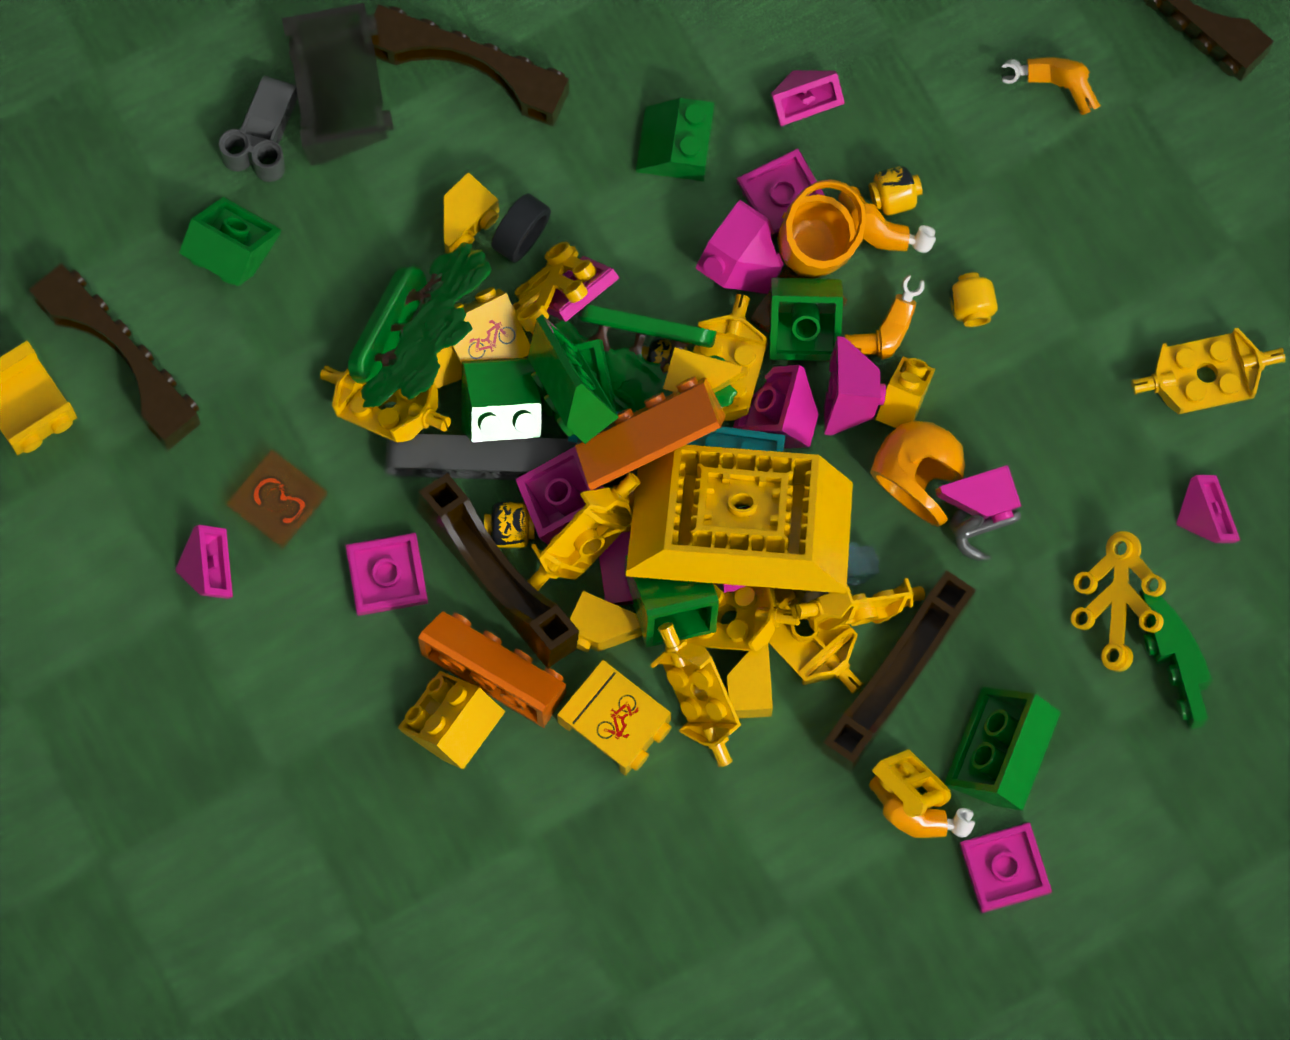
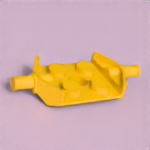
M741 294L735 296L733 309L729 315L698 322L699 328L717 331L713 347L707 348L695 345L693 349L695 353L709 357L719 356L727 362L749 368L746 376L730 384L737 391V395L733 398L731 405L722 407L726 415L724 421L737 420L748 415L768 344L767 337L746 320L745 315L750 298L743 295L742 299Z
M1234 328L1233 332L1168 347L1166 343H1163L1154 374H1151L1149 377L1132 379L1131 387L1133 388L1134 395L1154 390V393H1158L1170 409L1178 415L1253 399L1257 393L1262 370L1267 365L1284 363L1285 354H1283L1284 350L1282 347L1265 352L1259 351L1239 328ZM1202 367L1210 368L1214 371L1216 379L1210 383L1203 382L1198 378L1197 370Z
M324 366L325 370H321L320 378L336 385L332 407L336 416L397 443L412 440L423 428L427 429L429 425L443 432L447 431V428L450 427V417L436 413L438 408V389L435 382L427 391L421 392L411 400L403 396L401 389H398L381 406L363 407L365 400L362 398L361 389L365 384L355 382L351 378L348 369L340 372L330 366ZM388 402H396V404L392 408H385L381 410V407Z
M628 473L617 487L582 492L580 495L586 503L585 507L579 510L568 525L551 539L550 544L543 551L539 550L536 544L531 546L541 565L527 582L539 591L550 578L557 579L560 577L576 580L632 523L633 512L628 505L630 500L627 496L640 485L641 482L638 477L633 473Z
M908 578L903 579L904 581L901 586L894 590L889 589L878 592L871 598H866L865 593L852 596L850 588L847 586L846 594L831 592L808 603L793 605L792 615L795 619L807 617L810 627L817 632L818 628L831 631L846 624H851V626H859L869 622L878 624L888 621L891 617L902 612L906 606L912 608L913 602L924 600L925 591L921 586L911 588Z
M713 583L719 599L716 632L683 640H686L688 644L705 646L706 648L757 652L768 644L775 628H779L780 624L799 626L801 618L795 619L792 615V610L779 607L773 588L746 586L737 591L723 593ZM726 612H737L733 621L729 624H721V618Z
M773 588L781 609L792 610V606L798 603L792 589ZM780 624L779 628H775L768 643L802 678L803 685L839 678L851 693L854 694L864 684L849 669L850 664L848 662L858 634L849 624L841 625L831 631L818 628V632L815 631L811 636L807 637L800 636L795 631V625Z
M664 623L658 627V630L665 642L666 651L654 660L650 666L654 668L658 664H663L667 673V679L672 685L680 703L681 711L688 721L679 729L680 733L703 746H708L709 749H712L717 765L719 767L727 766L733 760L725 743L729 740L728 736L739 728L741 724L717 668L705 646L688 644L686 640H679L673 623Z

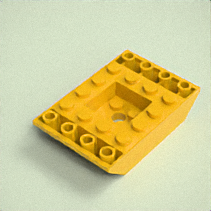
M684 445L638 468L637 477L641 483L635 489L626 567L627 577L846 594L853 482L820 455ZM734 505H747L750 508L738 509Z

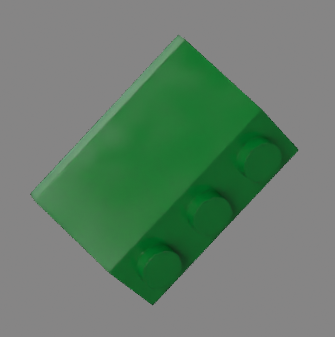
M543 315L539 316L536 319L528 354V360L535 370L531 376L542 390H546L547 395L544 396V399L555 413H559L560 418L557 419V422L562 430L569 437L575 434L586 444L619 417L580 349Z
M983 686L944 784L951 789L996 807L1023 811L1061 711L1036 693Z

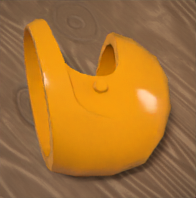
M832 179L817 181L802 190L789 205L787 212H784L782 215L784 220L780 226L777 238L779 253L790 269L798 275L810 278L827 276L845 265L862 243L866 225L865 205L858 192L848 184ZM824 188L843 191L853 200L858 210L859 225L856 233L854 221L850 213L839 201L833 197L820 194L807 195L815 190Z
M911 421L900 424L885 438L875 455L870 474L897 502L927 523L939 527L945 524L948 518L940 506L927 494L925 489L933 479L948 482L963 479L965 470L963 445L951 432L935 423Z

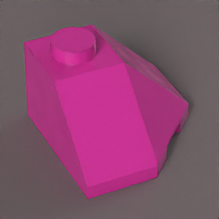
M738 201L709 240L695 269L723 288L768 294L771 290V278H777L784 266L781 255L775 251L771 234L773 230L769 219L743 201Z
M837 336L830 357L829 372H831L828 392L825 394L824 435H834L872 420L878 405L884 404L886 396V385L880 384V369L845 337Z
M800 365L773 367L764 376L767 382L753 395L748 415L735 420L733 428L786 435L784 448L810 447L819 414L805 369Z
M1008 465L942 485L935 489L938 498L971 515H980L984 519L992 517L993 523L1014 517L1012 511L1021 507Z

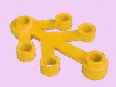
M561 242L550 248L545 254L547 265L515 290V295L519 301L512 304L518 321L525 331H530L533 334L536 319L539 316L543 315L545 318H549L547 309L556 289L562 291L570 303L580 301L588 293L583 282L590 280L597 270L590 260L583 261L577 258L579 255L576 247L570 246L568 242ZM570 270L577 280L574 281L563 276V273Z
M1119 531L1113 534L1106 544V556L1089 572L1078 573L1073 581L1074 588L1078 592L1089 595L1096 591L1098 582L1114 569L1113 582L1086 608L1080 607L1075 609L1071 614V623L1078 629L1089 630L1095 624V619L1112 604L1109 644L1103 648L1101 660L1106 668L1116 672L1127 670L1133 662V652L1130 647L1124 644L1127 604L1139 617V625L1143 630L1156 633L1161 630L1164 624L1162 615L1153 611L1129 583L1130 569L1142 580L1141 587L1143 592L1152 597H1159L1165 592L1166 582L1161 576L1154 574L1141 559V543L1136 535L1127 531ZM1125 542L1127 550L1124 554L1119 555L1118 546ZM1089 577L1090 585L1087 589H1083L1081 587L1082 580ZM1157 579L1159 583L1158 588L1151 592L1149 584L1152 580ZM1082 613H1086L1088 616L1087 622L1080 625L1079 616ZM1154 615L1156 623L1153 627L1149 628L1147 626V619L1149 616ZM1117 649L1119 658L1117 661L1111 662L1110 654L1113 650Z

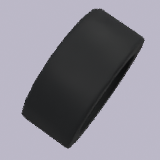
M530 193L522 195L508 210L497 227L491 242L492 248L513 263L520 261L534 246L545 229L551 214L550 207Z

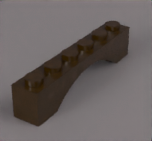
M1143 0L1148 7L1153 10H1159L1167 17L1169 24L1176 31H1183L1190 37L1195 47L1201 53L1209 54L1214 58L1225 74L1231 77L1234 76L1240 82L1268 56L1274 41L1249 19L1233 18L1213 13L1192 3L1190 0Z
M378 4L362 38L365 54L395 66L420 60L451 61L469 66L487 75L500 85L515 102L521 115L554 127L570 92L569 78L557 69L538 67L524 56L516 55L513 57L503 53L500 48L493 44H479L460 31H446L439 28L435 22L429 19H415L395 6L387 8Z
M61 263L29 289L33 301L56 326L71 328L92 335L109 345L123 358L138 382L141 396V416L145 426L169 451L201 424L197 412L200 410L198 405L187 393L182 397L175 390L176 381L164 368L160 372L151 363L155 359L142 343L136 346L129 339L132 333L119 318L114 322L106 313L110 309L98 294L91 296L84 289L87 283L75 269L69 272Z
M447 473L420 490L417 512L547 669L576 650L579 636L577 627L556 603L538 592L512 566L487 532L470 499Z
M948 570L944 572L883 664L823 742L821 750L823 754L849 772H852L973 601L976 589Z

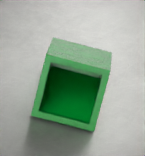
M628 555L625 556V570H624L625 576H626V567H627V558H628ZM626 576L646 648L665 644L658 627L667 622L673 623L679 640L716 632L719 599L713 583Z

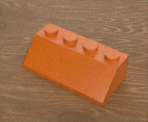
M695 376L678 384L676 386L678 391L665 397L663 392L656 394L644 401L646 407L634 413L631 408L617 414L618 419L586 444L579 439L575 447L590 490L596 489L721 428L726 415L707 377L697 381Z
M442 611L420 633L418 641L423 657L458 678L480 687L490 697L542 728H545L567 693L566 684L562 682L564 677L551 668L547 669V667L544 670L532 664L533 659L519 649H515L513 652L501 646L502 640L488 631H484L481 634L470 627L472 623L458 613L454 612L451 616Z

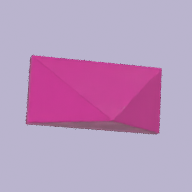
M793 70L771 93L780 126L845 104L836 71Z
M1196 475L1192 477L1176 525L1214 543H1236L1240 541L1217 475Z
M204 525L194 526L175 569L201 596L225 599L233 597L227 530L225 528Z

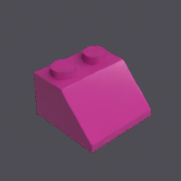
M576 447L567 450L515 479L537 534L547 545L550 544L554 536L559 534L568 525L574 515L585 507L586 503L580 494L584 491H590ZM602 485L596 489H602L604 486Z

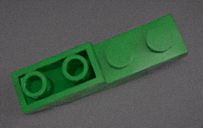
M1141 588L1139 595L1153 611L1160 613L1164 620L1160 631L1144 634L1147 654L1154 656L1156 665L1170 662L1171 665H1167V673L1171 685L1177 686L1180 699L1177 700V709L1181 720L1187 721L1189 730L1203 727L1208 720V715L1201 691L1208 689L1213 681L1206 660L1189 628L1177 612L1161 596L1152 597L1145 594ZM1154 615L1149 616L1147 619V626L1151 628L1156 623Z

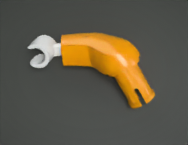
M1057 57L1027 59V65H1021L1017 60L1011 59L1006 61L1001 67H1011L1016 73L1015 76H1004L1002 78L1004 83H1014L1020 76L1027 75L1028 82L1053 83L1059 87L1068 88L1079 109L1080 115L1091 112V108L1095 110L1101 106L1087 80L1090 71L1081 62Z
M851 186L858 192L865 205L867 219L863 236L864 240L875 248L883 250L907 251L908 244L921 253L931 250L936 240L933 237L935 234L933 228L925 225L920 226L916 235L910 234L909 226L886 221L874 204H868L862 197L859 189ZM841 191L839 201L850 213L856 232L859 225L858 210L853 200Z
M911 275L904 277L902 280L903 295L897 294L883 323L875 333L844 334V337L864 355L877 354V358H881V360L892 357L903 341L917 305L916 301L913 300V296L921 294L924 290L925 285L922 279L917 290L909 291L907 283Z
M877 775L870 781V789L883 804V816L896 828L914 838L946 837L947 830H951L959 837H966L971 833L975 825V821H971L974 813L967 808L958 809L954 819H947L945 810L927 808L926 812L921 816L909 817L903 810V801L896 794L885 790L879 783Z

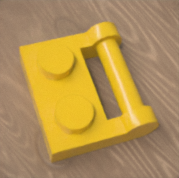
M910 749L880 760L872 770L879 777L881 786L888 792L896 794L903 801V810L909 817L921 816L926 812L927 808L932 806L941 807L946 805L951 799L949 788ZM922 786L927 793L921 795L916 788Z

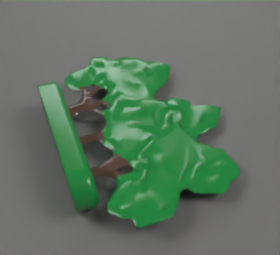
M462 242L453 252L439 255L430 265L429 274L431 275V280L428 283L424 272L415 266L401 267L394 273L348 360V370L351 378L357 383L365 384L361 389L362 398L365 400L363 407L381 406L398 389H401L403 396L411 400L432 386L440 368L437 353L443 348L455 346L473 330L470 322L464 321L466 317L464 308L455 309L454 305L464 295L475 290L490 275L492 269L489 262L485 261V254L482 249L472 250V243ZM443 273L441 277L434 280L437 275ZM441 280L443 281V284L432 293L425 294L426 291L431 290L430 286ZM430 297V301L425 303L424 298ZM421 303V310L418 312L416 317L411 321L414 313L416 312L419 304ZM390 359H396L395 364H388Z
M589 304L579 311V319L583 322L599 325L598 333L590 338L581 336L569 321L561 320L553 324L574 344L596 339L603 341L616 409L614 410L621 412L631 408L633 413L646 407L644 401L661 392L664 393L665 397L673 393V391L663 389L668 372H664L663 368L667 363H670L674 347L684 349L687 345L692 344L711 348L714 346L717 331ZM609 327L635 332L634 345L618 350L611 349L607 337ZM650 335L668 339L672 348L671 356L660 363L645 360L641 353L645 336ZM714 355V356H710V357H713V358H716V359H720V360L725 361L722 357L715 356V355ZM731 385L715 393L721 407L731 405L733 398L737 395V391ZM538 386L541 411L547 416H553V410L544 399L547 392Z

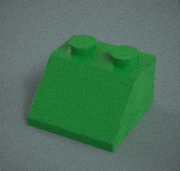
M677 98L646 106L636 173L704 182L714 121L715 102Z
M222 197L191 219L179 254L188 258L193 265L205 268L218 275L223 282L239 287L256 273L279 238L282 229Z
M771 278L770 360L830 361L837 336L842 334V279Z
M528 358L462 362V431L471 442L541 438V399L538 385L531 376L535 370Z

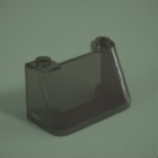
M359 3L282 18L284 34L290 40L289 55L293 63L302 119L300 120L302 128L300 130L301 142L310 165L326 164L388 139V131L394 130L390 109L384 110L372 35L378 34L375 15H368L365 4Z

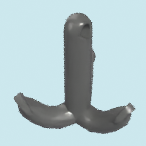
M958 509L950 522V529L955 535L957 548L963 555L977 561L990 560L991 556L982 553L970 545L968 538L1014 524L1021 519L1020 511L1013 510L1014 517L993 523L992 517L984 519L980 515H973L964 521L969 513Z

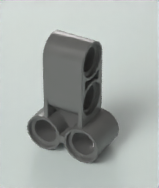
M266 75L262 78L241 130L231 129L220 137V152L223 164L228 169L242 171L252 165L258 178L265 182L277 181L285 173V162L279 143L297 101L299 92L297 85ZM236 146L244 148L243 151L238 154H231L228 152L231 148ZM274 157L275 159H277L274 163L270 165H264L260 163L264 158Z

